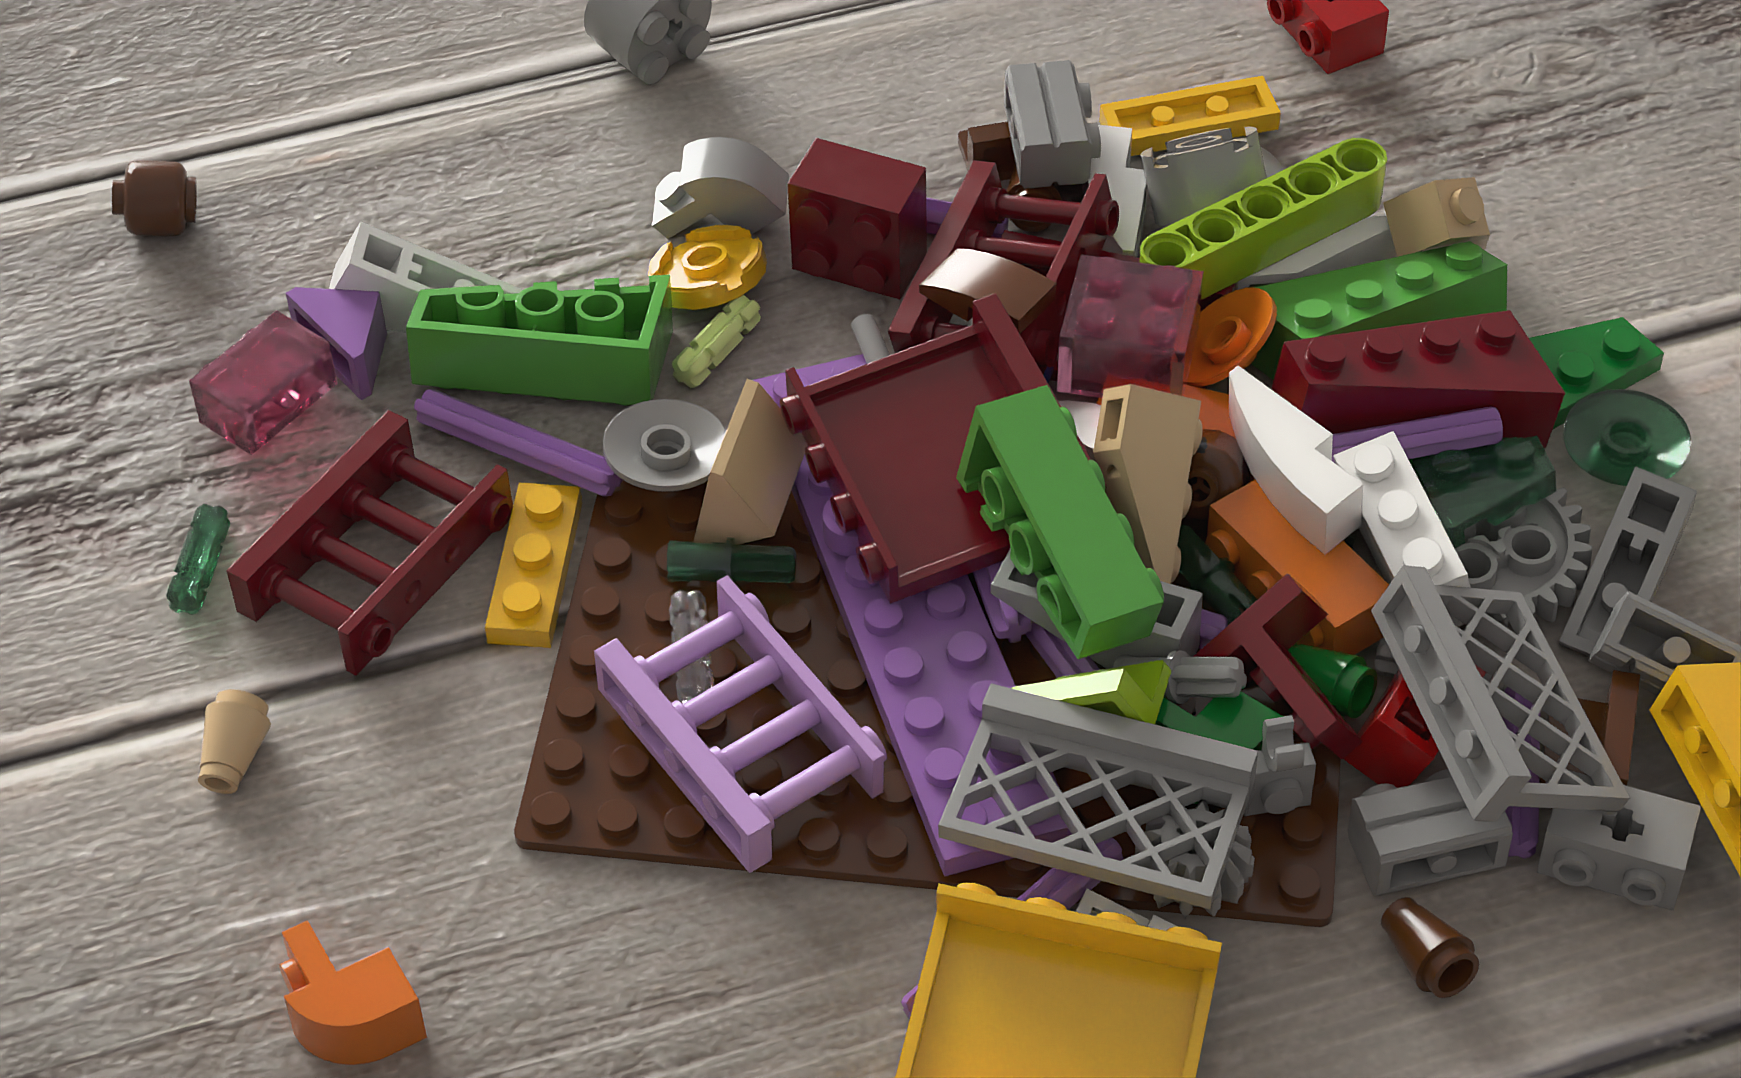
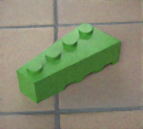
M1467 241L1254 287L1263 289L1273 298L1277 307V317L1270 336L1258 351L1256 358L1251 364L1274 380L1285 341L1507 311L1508 264L1488 253L1479 245Z
M671 274L649 276V285L619 287V278L594 279L595 289L564 291L557 290V281L535 282L532 287L514 294H504L500 285L421 289L406 325L412 384L436 386L443 389L458 388L490 391L500 394L554 397L562 400L575 399L607 402L624 406L653 400L673 333Z
M1048 385L977 405L956 479L966 493L975 490L981 493L986 504L981 506L980 515L991 531L1003 528L1006 530L1011 547L1010 559L1021 576L1034 573L1039 579L1037 583L1038 601L1076 658L1081 659L1150 636L1164 603L1162 584L1156 572L1152 568H1146L1134 547V535L1129 521L1122 513H1116L1105 493V481L1100 467L1094 460H1088L1077 440L1075 422L1066 407H1059Z

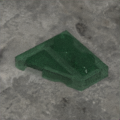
M1538 436L1507 438L1494 445L1461 451L1446 450L1435 456L1412 460L1413 469L1454 549L1465 543L1464 530L1486 517L1487 522L1496 526L1514 516L1519 508L1535 504L1556 492V470Z

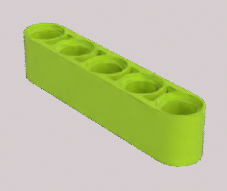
M1365 138L1344 140L1149 235L1140 246L1139 300L1148 309L1159 313H1173L1182 310L1371 216L1379 209L1382 202L1387 165L1386 151L1373 140Z

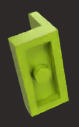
M1156 660L1061 676L1052 681L1012 687V689L1155 725L1171 675V669L1163 660Z

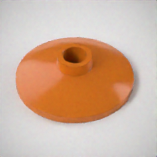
M1250 287L1230 292L1208 305L1189 323L1179 337L1171 357L1173 374L1185 385L1203 387L1229 377V372L1237 366H1240L1242 369L1248 367L1254 361L1258 351L1262 348L1273 330L1277 317V307L1273 298L1263 289Z

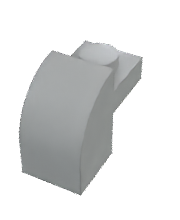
M711 137L696 140L684 146L681 171L670 173L657 185L652 226L669 239L709 214H712L724 225L740 226L750 230L752 235L786 215L789 174L765 152L745 141L727 137Z

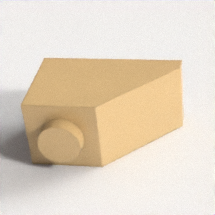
M1475 177L1434 180L1383 202L1397 257L1471 241L1482 249H1486L1490 232L1484 213V203L1479 194Z

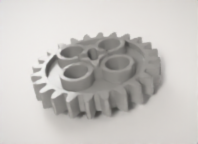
M1465 459L1463 471L1459 474H1455L1448 466L1441 464L1439 465L1438 481L1436 482L1421 473L1418 474L1417 477L1468 574L1471 588L1521 592L1534 618L1535 614L1551 623L1556 620L1558 605L1569 608L1574 605L1576 590H1582L1586 581L1587 571L1590 569L1593 546L1589 545L1590 525L1581 524L1582 507L1580 505L1566 506L1568 490L1560 488L1547 493L1545 491L1547 475L1541 474L1530 482L1524 480L1523 465L1517 464L1509 474L1500 473L1497 459H1491L1486 471H1477L1473 462L1470 459ZM1486 613L1506 628L1509 627L1510 622L1506 614ZM1473 631V637L1479 638L1480 634Z

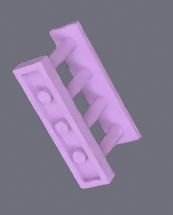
M727 575L717 581V619L647 659L640 655L633 658L617 638L594 650L598 690L745 869L751 873L772 860L771 830L775 828L774 820L850 774L872 799L883 793L884 762L887 756L877 734L870 727L864 726L861 728L772 627L766 610L759 599L752 593L744 594ZM733 639L738 642L754 661L753 664L684 704L678 700L671 703L659 689L660 681ZM772 683L793 706V708L723 749L717 746L709 749L697 734L696 727ZM810 728L832 751V754L762 796L756 793L748 795L736 781V772Z

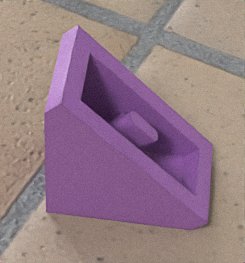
M295 287L286 292L294 335L360 400L372 395L387 336L380 292Z

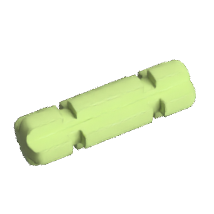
M742 295L730 301L722 309L724 312H719L689 343L691 347H686L672 361L673 376L678 382H684L690 388L698 387L709 376L710 370L715 369L744 338L742 335L748 334L757 325L761 316L758 312L760 306L755 300H749L745 295Z

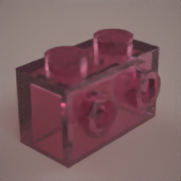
M276 310L256 327L248 330L239 341L213 362L206 364L198 374L189 380L199 423L248 454L253 455L336 386L337 379L329 341Z

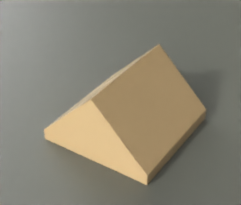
M746 379L714 460L693 541L692 550L705 554L772 537L776 533L805 455V447H808L802 433L791 434L783 418L781 408L758 382Z

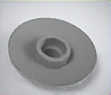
M677 399L643 401L622 410L610 421L603 435V454L611 470L621 479L632 485L654 491L689 489L708 480L726 429L713 413L694 403Z

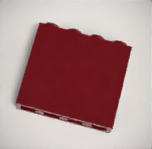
M996 293L973 301V325L804 387L794 367L785 370L787 397L780 399V408L785 423L792 435L802 433L808 447H805L806 460L815 481L818 484L827 481L834 495L830 497V503L839 528L843 533L855 530L860 545L856 548V553L861 570L869 584L879 582L890 604L1005 559L1011 548L1008 533L1004 528L991 531L980 515L981 506L986 504L985 499L978 490L966 493L956 479L977 405L1041 386H1049ZM1077 435V440L1087 459L1090 460L1088 452Z

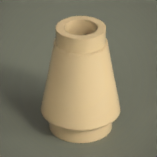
M228 689L220 691L217 694L216 700L207 705L200 762L201 771L198 777V782L204 788L222 794H232L237 791L239 782L243 779L271 727V722L267 717L269 707L260 697L249 692Z

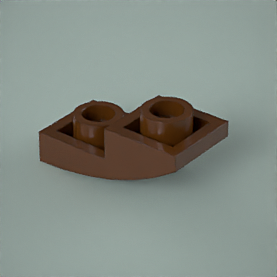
M956 249L919 284V293L966 322L973 318V301L996 293L1019 334H1021L1056 299L1057 283L1036 271L1006 258L971 249Z

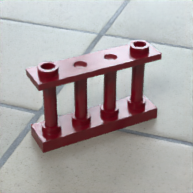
M973 160L888 329L894 352L898 353L968 327V325L949 323L953 313L920 294L919 284L956 249H971L1000 256L1021 265L1050 268L1046 277L1057 283L1056 299L1020 334L1044 375L1046 368L1052 367L1056 362L1059 340L1108 236L1115 234L1118 227L1119 205L1117 201L1112 200L1106 174H1094L1082 202L1079 203L1008 195L1007 190L1002 188L996 163ZM1005 218L1070 226L1061 245L992 237L997 224L1003 223Z
M388 410L226 570L237 612L257 622L274 604L283 601L337 630L346 671L357 676L374 657H379L386 652L394 636L493 532L500 531L507 524L513 509L508 470L497 464L476 487H473L415 458L408 419ZM404 479L456 507L437 527H434L379 498L395 482ZM365 519L417 546V548L397 568H394L339 538L355 522ZM325 560L375 586L377 589L355 611L304 584L299 579L316 562Z

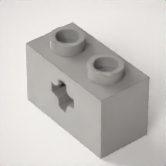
M1570 771L1590 786H1595L1590 776ZM1624 785L1630 799L1620 811L1553 808L1544 838L1537 873L1557 878L1568 885L1586 886L1626 897L1636 904L1655 905L1674 911L1701 810L1700 805Z

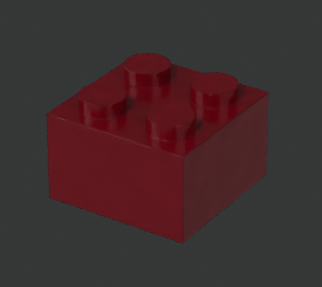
M815 138L787 183L792 269L900 300L927 253L926 167Z

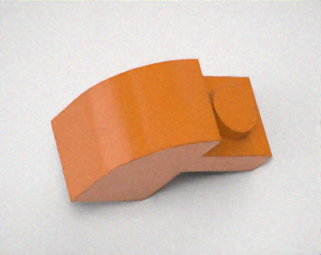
M308 920L282 932L289 960L279 964L281 974L290 992L284 996L294 1035L310 1053L332 1063L345 1065L365 1064L381 1060L427 1038L419 999L389 947L336 971Z

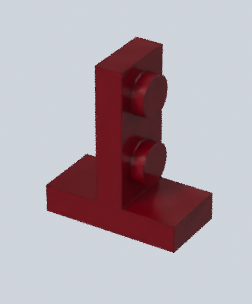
M1287 573L1193 657H1237L1244 665V674L1247 676L1246 686L1254 680L1275 703L1284 698L1295 711L1291 714L1294 720L1293 730L1305 743H1309L1311 749L1314 750L1322 743L1339 758L1344 759L1363 741L1289 651L1295 643L1329 614L1313 595Z

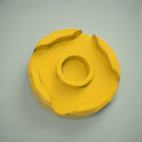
M714 225L697 228L690 231V233L684 234L687 242L673 248L672 241L662 246L650 261L648 276L671 274L672 307L697 310L722 305L741 297L754 288L766 273L767 258L761 240L758 236L753 239L750 230L733 225Z

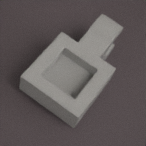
M1292 715L1267 719L1263 722L1262 750L1258 751L1255 791L1248 813H1244V816L1267 812L1282 814L1292 811L1297 807L1311 805L1316 762L1308 742L1294 745V720Z

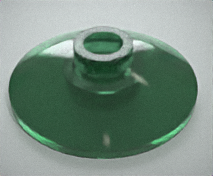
M1606 390L1583 398L1568 413L1563 431L1567 452L1581 469L1595 478L1620 486H1627L1635 467L1666 479L1671 478L1686 463L1691 447L1690 431L1682 416L1661 399L1634 390Z

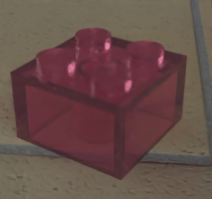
M1081 255L1059 336L1057 392L1102 398L1104 389L1133 384L1184 396L1199 329L1204 271L1183 269L1169 265L1161 266L1117 260L1111 257Z

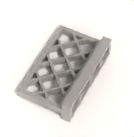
M1403 565L1371 612L1473 820L1496 822L1508 806L1620 811L1630 797L1522 593L1434 585L1425 567ZM1486 613L1506 614L1515 633ZM1450 615L1466 625L1464 631L1454 625ZM1473 631L1505 651L1504 658L1471 636ZM1515 658L1537 673L1541 683L1511 664L1513 659ZM1475 665L1492 675L1491 680L1487 681L1481 677ZM1502 682L1532 703L1531 708L1528 709L1497 688L1499 683ZM1543 710L1562 723L1568 735L1538 716L1539 712ZM1502 717L1519 728L1516 734L1507 729ZM1527 734L1560 756L1558 761L1555 762L1526 742L1524 739ZM1568 763H1571L1590 776L1595 786H1590L1566 769ZM1529 770L1544 779L1546 783L1528 782L1532 777Z
M991 683L982 703V721L938 824L939 838L1211 910L1243 814L1248 813L1254 795L1258 751ZM992 748L1022 756L1026 763L995 776L985 759L989 749ZM1066 767L1088 773L1092 781L1062 793L1049 773ZM978 776H980V778L982 779V781L979 782V783H976V781H977V779H978ZM1037 779L1049 799L1017 811L1005 791ZM1132 784L1155 790L1159 799L1129 810L1116 790ZM1103 796L1116 816L1085 829L1072 808ZM990 797L994 798L1005 816L986 825L961 819L966 807ZM1200 800H1206L1207 804L1227 808L1223 818L1197 828L1184 807L1197 801L1200 802ZM1170 813L1184 834L1154 847L1140 825ZM1059 814L1072 833L1070 836L1051 843L1035 839L1028 826ZM1127 832L1140 852L1119 861L1104 857L1096 844ZM1216 840L1214 848L1212 850L1208 843ZM1194 849L1206 866V871L1202 882L1172 875L1164 862Z

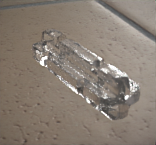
M679 590L671 596L669 613L670 624L674 629L671 632L673 644L708 624L705 619V615H707L706 599L701 592L694 590L687 593ZM711 653L675 673L678 676L676 681L677 698L682 704L714 686L713 670L710 668L712 663Z

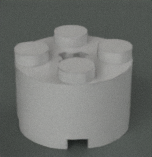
M589 0L584 14V27L587 35L636 77L643 80L646 84L652 85L665 75L669 66L685 56L689 59H694L706 49L710 41V33L706 30L711 15L712 1Z
M1244 127L1246 138L1233 139L1231 128L1177 138L1165 142L1167 154L1154 158L1152 147L1144 150L1141 153V159L1155 224L1169 226L1266 179L1267 175L1257 128Z

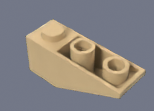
M1133 384L1107 388L1103 391L1093 450L1094 458L1102 471L1107 486L1106 494L1116 513H1122L1131 525L1134 535V547L1146 568H1152L1160 581L1171 584L1176 579L1181 565V551L1177 546L1181 520L1186 516L1192 499V489L1188 483L1191 460L1198 450L1202 439L1203 428L1200 419H1198L1201 401Z

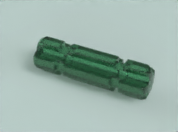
M202 504L194 512L190 524L193 529H190L186 535L174 572L177 574L171 578L166 592V597L170 601L169 608L176 613L186 612L194 615L203 607L207 591L203 589L208 588L223 548L220 543H223L226 539L231 524L227 518V510L220 505L212 507Z

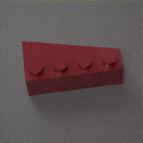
M1510 310L1285 341L1271 389L1332 434L1491 406L1497 408L1502 419V438H1522L1524 448L1547 447L1565 395L1564 390Z

